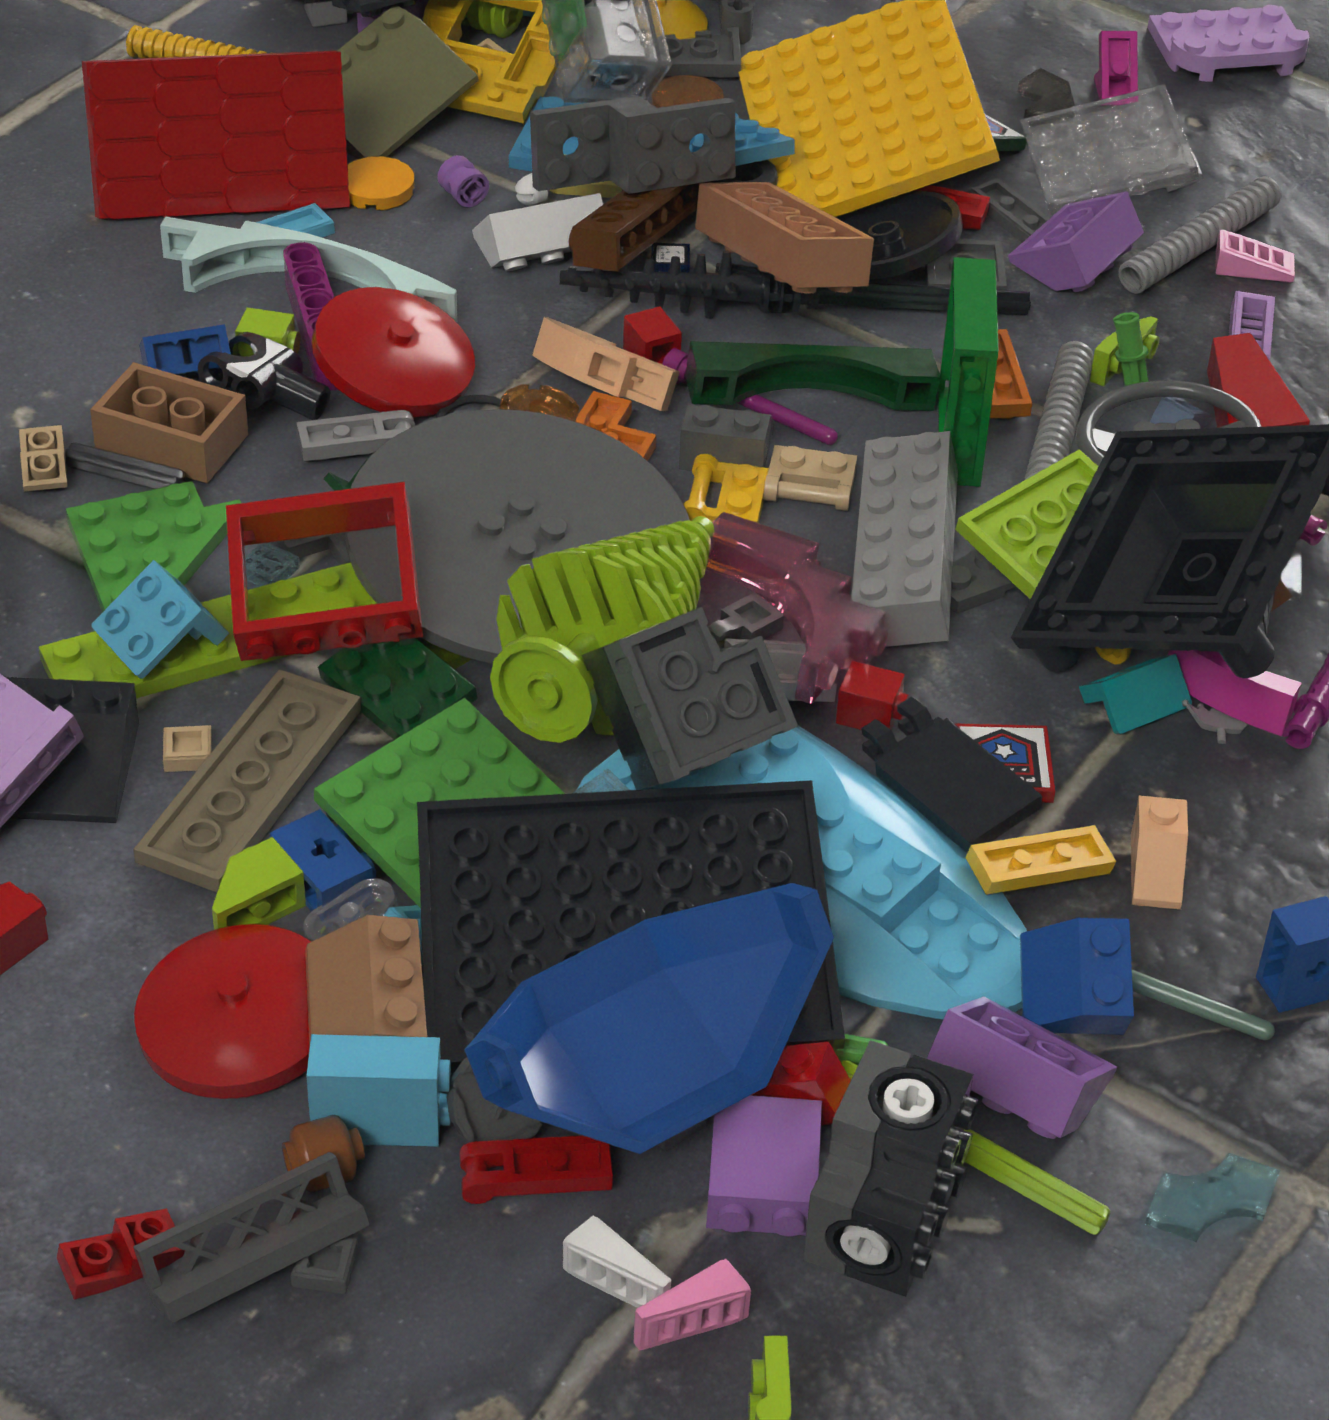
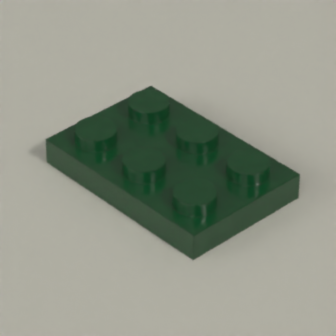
M416 638L403 639L400 642L388 641L366 644L356 648L344 647L318 666L320 678L329 686L360 696V712L394 740L463 698H466L471 704L478 699L476 687Z

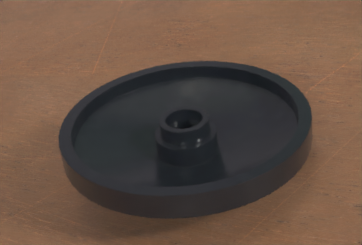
M910 191L835 217L874 238L869 280L899 275L932 262L950 250L959 240L963 231V222L957 203L948 196L929 191Z

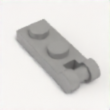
M406 410L296 422L303 461L369 455L397 434L415 426L413 415Z

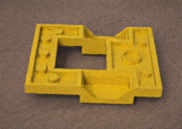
M429 0L425 7L423 22L477 74L479 79L447 107L524 124L531 108L535 107L540 96H544L561 62L548 0H478L535 12L514 54L459 42L462 36L461 23L473 0Z

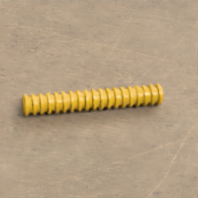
M134 25L130 29L126 39V50L129 57H139L140 59L267 53L261 50L257 53L255 49L249 48L247 50L241 46L236 48L232 44L226 46L222 42L215 44L212 40L204 41L202 38L184 37L178 33L174 35L168 31L163 33L162 30L158 29L153 31L152 28H142L138 25Z

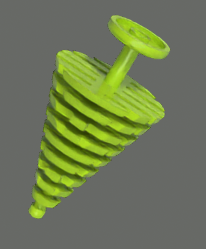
M698 516L692 521H678L669 525L665 524L657 528H649L641 532H633L624 536H617L608 540L605 539L592 544L589 543L576 548L573 547L531 559L534 566L533 569H531L530 564L521 565L507 580L518 609L520 622L510 595H500L496 617L502 651L493 661L490 681L493 696L504 716L520 731L540 741L561 743L576 738L590 722H592L596 734L614 735L609 716L605 715L593 684L595 682L590 670L587 671L581 655L696 609L701 590L700 579L705 574L711 548L710 539L714 536L715 532L711 520Z

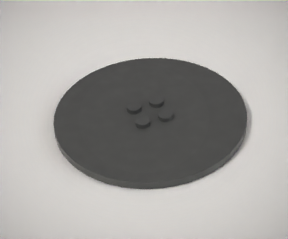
M474 410L454 413L417 424L397 434L376 450L361 467L351 486L352 489L405 481L411 513L423 637L421 638L452 653L493 664L494 659L502 651L496 621L500 595H510L520 622L518 609L507 580L521 565L530 564L531 569H533L534 566L531 559L573 547L576 548L589 543L592 544L605 539L608 540L617 536H624L633 532H641L649 528H657L665 524L669 525L678 521L690 520L678 494L665 477L640 454L622 442L603 432L568 419L521 410ZM396 526L344 532L345 545L351 565L361 584L377 604L403 600Z

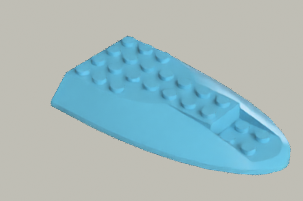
M798 726L787 732L771 736V739L746 750L732 753L730 757L705 768L691 771L689 775L675 781L644 788L663 789L812 780L830 924L834 936L833 947L839 994L874 1007L935 1019H944L948 1009L983 996L1013 1012L1022 1008L1020 934L1027 932L1004 894L999 892L986 895L965 858L967 853L884 782L807 730ZM620 749L585 775L575 793L636 790L630 776L632 774L627 761H624Z

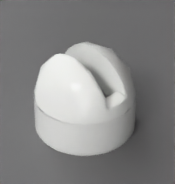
M532 173L522 177L515 186L516 197L524 205H537L548 198L547 190L537 191L533 188Z

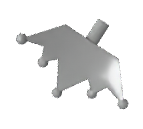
M1188 700L1182 701V705L1187 707L1202 729L1217 732V743L1226 744V733L1240 734L1249 725L1213 707L1208 711L1202 703H1199L1196 708L1189 704Z

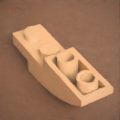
M549 317L543 318L532 354L541 362L585 384L616 397L629 398L659 411H668L680 371L618 348L613 342Z

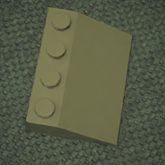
M396 4L337 50L341 52L346 151L357 159L378 156L387 157L479 80L477 74L420 18Z

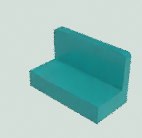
M1176 654L1151 658L1079 686L1084 704L1103 701L1115 734H1123L1187 708L1182 705L1183 700H1188L1189 704L1192 705Z

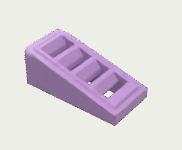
M1236 291L1230 311L1229 335L1251 332L1254 338L1261 339V341H1256L1270 360L1275 297Z

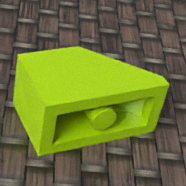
M273 837L248 847L229 858L212 906L214 930L242 924L268 925L306 906L304 873Z

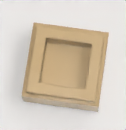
M211 725L165 727L163 734L164 772L197 771L212 752Z

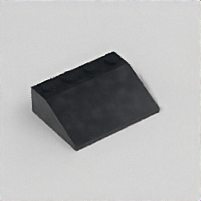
M6 677L50 710L54 711L60 705L74 715L84 735L81 741L10 818L116 823L139 727L134 683Z

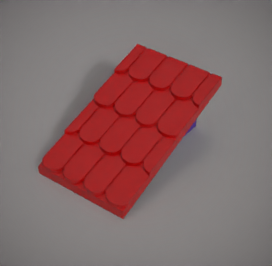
M311 51L82 61L95 217L99 219H122L233 212L292 211L316 203L321 209L350 207L341 52Z

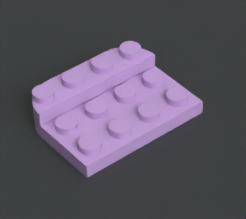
M1275 5L1251 9L1234 7L1230 10L1222 11L1198 10L1193 13L1179 14L1176 12H1166L1162 15H1150L1147 27L1165 61L1174 72L1183 68L1200 73L1199 81L1212 82L1214 70L1223 68L1274 65L1280 76L1291 75L1294 66L1305 62L1309 42L1308 31L1296 29L1284 8Z

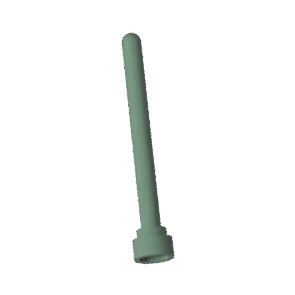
M1132 970L1133 992L1260 1040H1269L1274 1036V1025L1268 1020Z

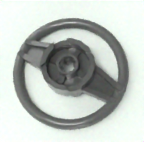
M1148 381L1115 389L1095 400L1079 419L1076 429V442L1078 449L1099 467L1115 434L1094 429L1098 420L1104 414L1122 404L1153 397H1180L1202 401L1228 412L1238 420L1220 428L1262 426L1257 416L1247 405L1219 389L1184 381ZM1191 419L1179 420L1176 423L1157 424L1144 421L1136 423L1132 431L1200 429V424Z

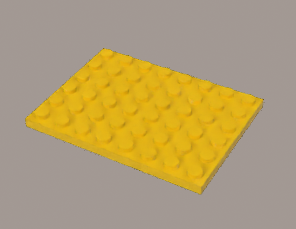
M903 0L885 4L880 9L863 15H853L846 21L829 27H819L812 33L794 39H785L777 45L760 51H751L741 57V71H738L750 120L758 121L759 126L764 128H777L780 134L795 139V154L768 159L775 165L778 173L776 186L833 217L1000 161L945 0Z

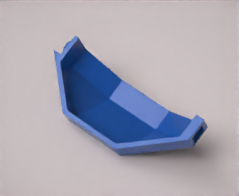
M790 883L645 919L522 981L464 1049L483 1098L505 1110L641 1154L767 1087L834 939L818 891Z

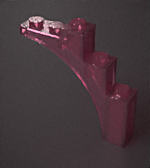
M723 512L712 522L715 532L714 536L710 539L711 548L706 569L743 585L775 606L795 627L805 645L806 652L801 659L795 699L812 704L824 689H831L841 669L847 670L851 661L868 664L874 656L879 657L882 654L888 638V631L883 630L886 612L851 600L852 595L849 592L852 577L821 567V561L817 560L819 543Z

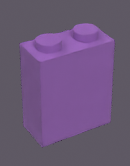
M750 1095L714 1114L706 1228L723 1229L728 1232L777 1233L787 1237L796 1235L806 1236L810 1193L819 1178L822 1101Z

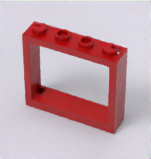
M405 481L226 505L233 635L241 661L266 660L270 657L299 653L311 654L322 650L344 647L356 648L366 644L388 641L400 642L403 639L423 637L411 513ZM396 526L403 600L249 621L245 559L246 545Z

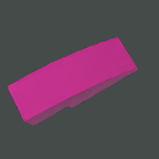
M1169 650L1168 655L1176 654L1191 696L1249 725L1279 736L1283 735L1285 727L1292 718L1301 682L1268 671L1259 676L1240 678L1231 671L1219 652Z

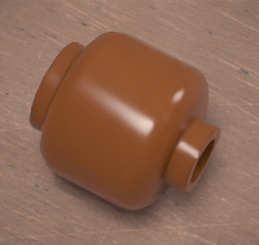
M330 1115L294 1126L290 1131L289 1141L282 1143V1152L287 1172L331 1152L337 1157L344 1183L350 1182L356 1176V1161L365 1159L363 1142L358 1129L348 1130L344 1121L336 1115ZM326 1173L310 1180L305 1190L316 1192L330 1188Z

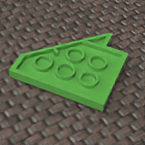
M193 481L66 508L67 523L102 612L153 560L185 585L227 535L226 505L240 504V499L204 507Z

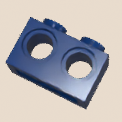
M225 324L142 337L139 344L143 365L189 379L198 377V364L209 353L217 351L231 354ZM214 362L209 363V371H215L217 374L222 373L219 365Z

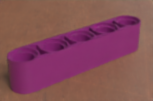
M305 242L294 243L287 246L283 251L287 294L314 380L328 386L330 390H338L319 368L312 349V334L319 313L334 298L317 247Z

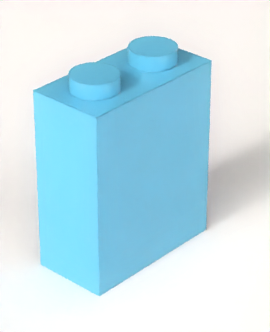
M311 1034L306 1075L310 1121L330 1115L339 1116L346 1124L348 1130L358 1129L363 1145L439 1147L440 1125L450 1126L451 1123L448 1113L447 1093H442L449 1092L451 1063L450 1060L441 1059L440 1038Z

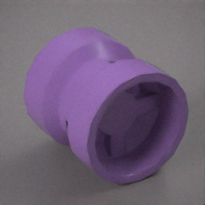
M456 155L450 157L441 165L438 171L440 186L450 193L463 207L478 205L488 193L489 181L487 177L475 169L474 165L464 156Z

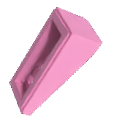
M1220 230L1216 247L1215 274L1291 283L1295 277L1294 254L1233 232Z
M727 1259L720 1260L637 1308L635 1311L633 1343L641 1351L739 1322L749 1316L750 1286Z

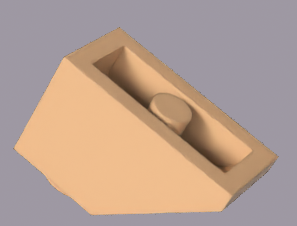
M1139 795L1131 832L1132 905L1181 910L1188 842L1187 800Z

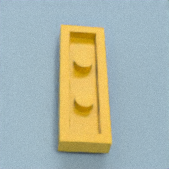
M1095 825L974 844L970 846L965 857L986 895L1110 874L1117 862Z

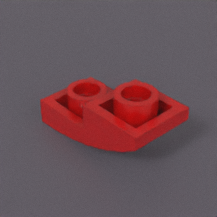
M167 1208L115 1218L113 1231L110 1234L60 1243L57 1261L73 1299L99 1294L143 1278L133 1246L175 1227ZM172 1247L153 1256L157 1271L183 1257L185 1250Z

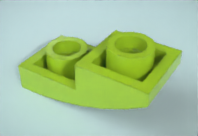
M1152 316L1140 319L1139 322L1143 345L1148 348V355L1145 357V360L1146 358H1153L1160 340L1159 336L1155 335L1158 319ZM1116 331L1104 339L1094 351L1090 382L1103 387L1115 373L1120 374L1122 372L1121 361H1118L1115 356L1118 350Z

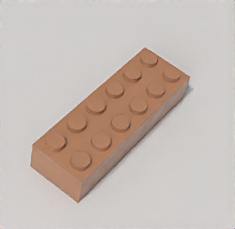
M770 182L699 183L695 229L709 236V241L721 243L725 246L724 249L726 251L741 255V260L753 262L758 265V270L773 274L776 281L788 283L795 292L815 293L817 287H828L831 291L848 293L853 291V287L869 286L873 237Z

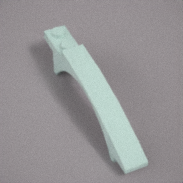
M165 217L160 224L163 258L181 261L184 291L196 293L210 285L244 275L284 272L283 251L285 248L294 243L305 242L316 246L319 250L328 277L346 281L360 288L382 287L411 293L436 305L457 322V290L430 276L365 250L312 234L246 220L241 229L172 217Z

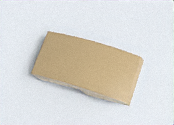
M62 425L19 429L24 492L68 487Z

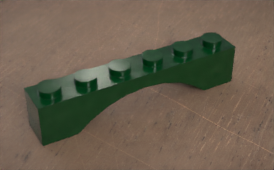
M690 341L685 373L692 404L734 405L745 398L764 392L810 388L856 395L880 403L893 410L934 411L941 379L932 349Z

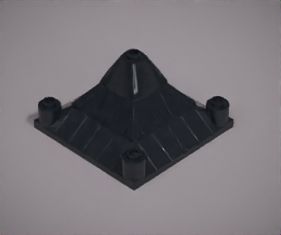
M1329 424L1117 431L1011 635V639L1019 649H1032L1042 664L1048 670L1054 672L1066 670L1074 666L1081 656L1083 648L1100 647L1107 649L1132 648L1142 650L1165 649L1219 652L1237 677L1251 678L1264 673L1272 663L1275 655L1274 647L1266 637L1275 590L1282 577L1281 573L1286 568L1296 547V542L1301 537L1311 516L1310 512L1315 507L1321 493L1329 496Z

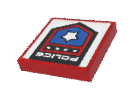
M955 723L957 727L1042 795V803H1054L1055 783L1047 726Z

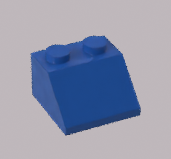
M1079 917L1020 934L1022 1017L1053 1033L1124 1035L1134 1017L1129 919Z

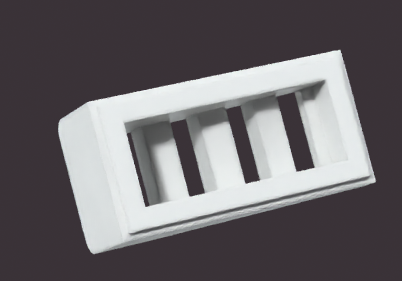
M594 1215L571 1232L563 1241V1269L637 1308L671 1289V1279Z

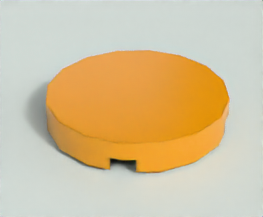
M384 156L366 157L348 164L350 204L357 208L366 209L367 204L376 205V210H388L399 207L410 200L413 195V189H415L414 172L409 165L398 159Z

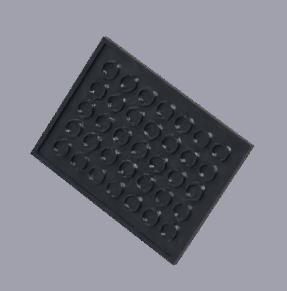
M812 780L417 802L423 985L427 1037L440 1038L441 1059L450 1060V1073L455 1072L461 1062L467 1057L464 1049L522 981L645 919L795 883L818 891L831 928ZM833 941L785 1046L829 1042L833 1050L844 1049L845 1034Z

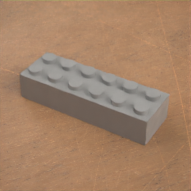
M950 431L924 432L919 435L881 437L865 441L850 607L860 649L949 641L951 577L958 469Z

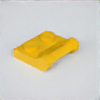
M710 454L697 455L692 466L694 480L689 500L683 503L690 521L695 517L702 516L711 520L714 530L756 535L764 502L765 480L769 468L756 467L749 464L718 462ZM710 482L722 483L717 508L707 507L705 504Z

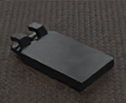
M912 696L897 705V712L905 716L898 721V728L907 736L897 742L891 729L877 719L862 727V735L869 739L862 744V750L876 762V776L916 808L966 853H968L971 845L993 841L1042 808V795L948 718L943 720L938 716L933 720L927 707Z

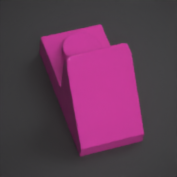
M1101 31L1099 33V71L1094 75V81L1100 104L1136 105L1138 103L1137 31Z

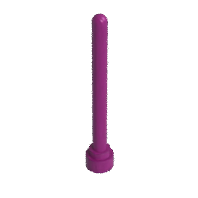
M673 348L666 355L662 365L680 371L676 385L681 382L687 384L685 373L688 354ZM760 395L745 398L737 403L757 413L769 414L774 421L827 445H832L838 440V434L834 429Z

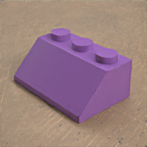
M1126 191L1066 204L1012 251L1008 258L1010 263L1054 291L1072 288L1073 292H1079L1091 287L1095 283L1094 278L1114 266L1113 261L1118 256L1129 252L1133 248L1132 243L1144 231L1129 194Z
M984 996L947 1010L927 1057L929 1060L974 1074L971 1090L983 1096L982 1102L987 1107L1004 1114L1012 1112L1027 1120V1126L1033 1132L1051 1139L1056 1137L1062 1138L1079 1128L1113 1078L1117 1066Z

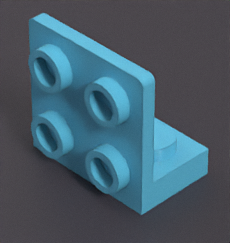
M155 560L92 623V628L140 679L145 678L187 633L196 640L201 635H204L216 646L229 634L202 603L178 579Z

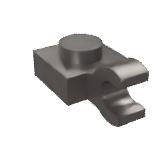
M752 593L721 609L720 620L713 622L708 628L711 635L716 638L717 645L721 650L724 649L725 639L750 640L761 635L765 639L782 630L784 615L756 593Z

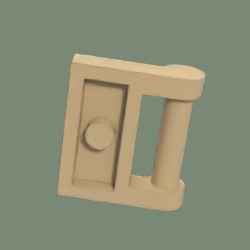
M774 445L768 475L765 480L763 500L776 502L777 498L815 502L835 505L836 510L848 511L857 466V455L843 454L836 451L826 452L802 449L796 446Z

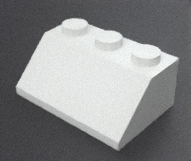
M591 194L489 214L472 230L474 239L491 268L504 266L505 271H513L528 266L527 261L541 258L542 264L563 260L564 253L573 252L569 248V235L572 227L603 205L601 194Z

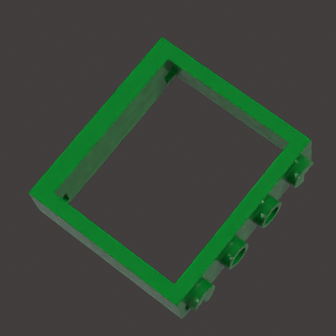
M953 257L940 367L941 379L938 388V432L950 431L958 469L957 485L981 487L999 352L996 260ZM946 380L949 381V387H945Z

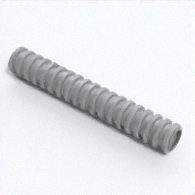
M1267 176L1257 178L1247 186L1236 191L1233 195L1228 196L1212 208L1193 218L1190 222L1185 223L1182 227L1155 242L1152 246L1147 247L1144 251L1125 261L1119 268V279L1122 285L1131 293H1142L1153 284L1181 268L1184 264L1217 245L1220 230L1235 233L1270 209L1276 207L1281 200V191L1278 184Z
M1067 342L1058 351L1044 409L1027 466L1025 480L1070 455L1094 357L1092 349L1083 342Z

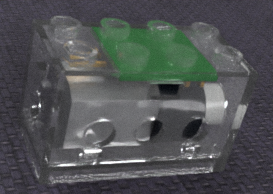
M542 0V19L548 27L550 36L549 51L555 59L557 68L556 82L562 90L565 103H590L640 96L648 101L672 66L657 0Z

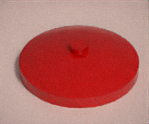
M365 287L349 290L335 296L320 311L312 334L313 354L325 377L347 397L379 412L406 410L413 417L434 415L441 408L449 406L457 398L465 395L475 370L474 350L466 333L458 323L431 302L396 289Z
M242 924L203 933L186 941L167 954L144 981L136 1000L134 1012L136 1034L143 1055L155 1073L170 1085L193 1095L217 1099H235L274 1090L307 1071L310 1047L305 950L307 944L312 941L300 934L280 927Z

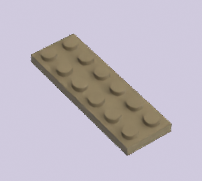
M279 669L133 849L135 863L218 892L229 858L248 847L260 843L361 711V697Z

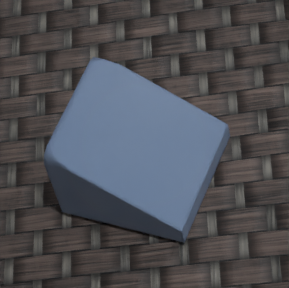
M1161 397L1150 422L1154 424L1176 423L1179 420L1191 419L1197 421L1200 424V429H1202L1211 422L1212 417H1210L1209 413L1182 398Z

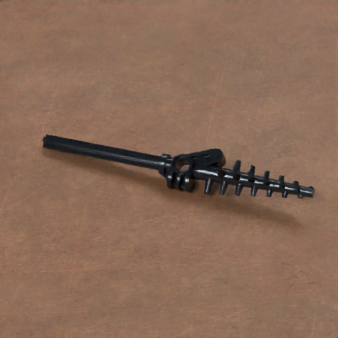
M723 251L721 263L716 264L715 273H707L705 254H697L693 272H681L680 257L672 256L668 272H655L654 260L646 259L643 271H629L628 263L618 271H603L602 269L595 268L593 270H577L575 266H569L568 270H560L559 285L579 286L580 292H588L589 287L604 289L605 297L611 298L613 297L614 290L629 291L630 302L638 303L640 292L654 293L655 307L661 306V308H663L666 295L679 296L680 313H688L692 297L704 298L705 318L712 319L714 316L717 299L759 305V309L762 312L799 313L800 305H805L806 309H817L818 304L947 311L950 287L869 283V286L853 287V291L848 293L831 291L828 287H817L815 293H799L793 291L792 286L788 283L776 281L774 279L775 276L769 272L760 271L757 267L732 263L731 252ZM997 290V314L1028 315V310H1030L1031 306L1030 292Z

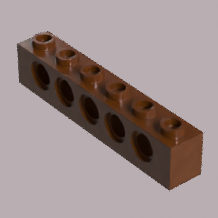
M699 183L630 194L622 190L572 227L569 235V248L573 251V266L609 271L620 270L697 210Z

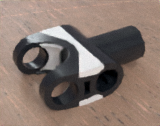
M243 332L229 341L231 354L217 351L211 352L203 357L198 364V375L201 382L245 395L246 409L249 410L257 409L268 400H271L311 420H317L327 407L330 399L331 390L328 386L302 374L303 364L296 352L255 333ZM239 342L249 344L253 349L254 355L242 357L238 350ZM210 362L216 363L221 368L223 373L222 381L216 380L210 374Z

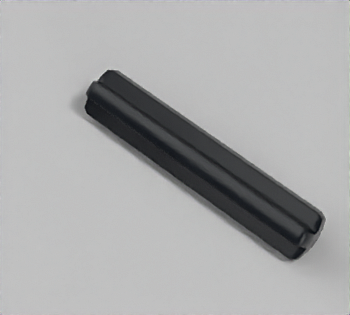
M76 442L71 443L65 452L66 465L71 468L152 489L186 482L185 472L181 469Z

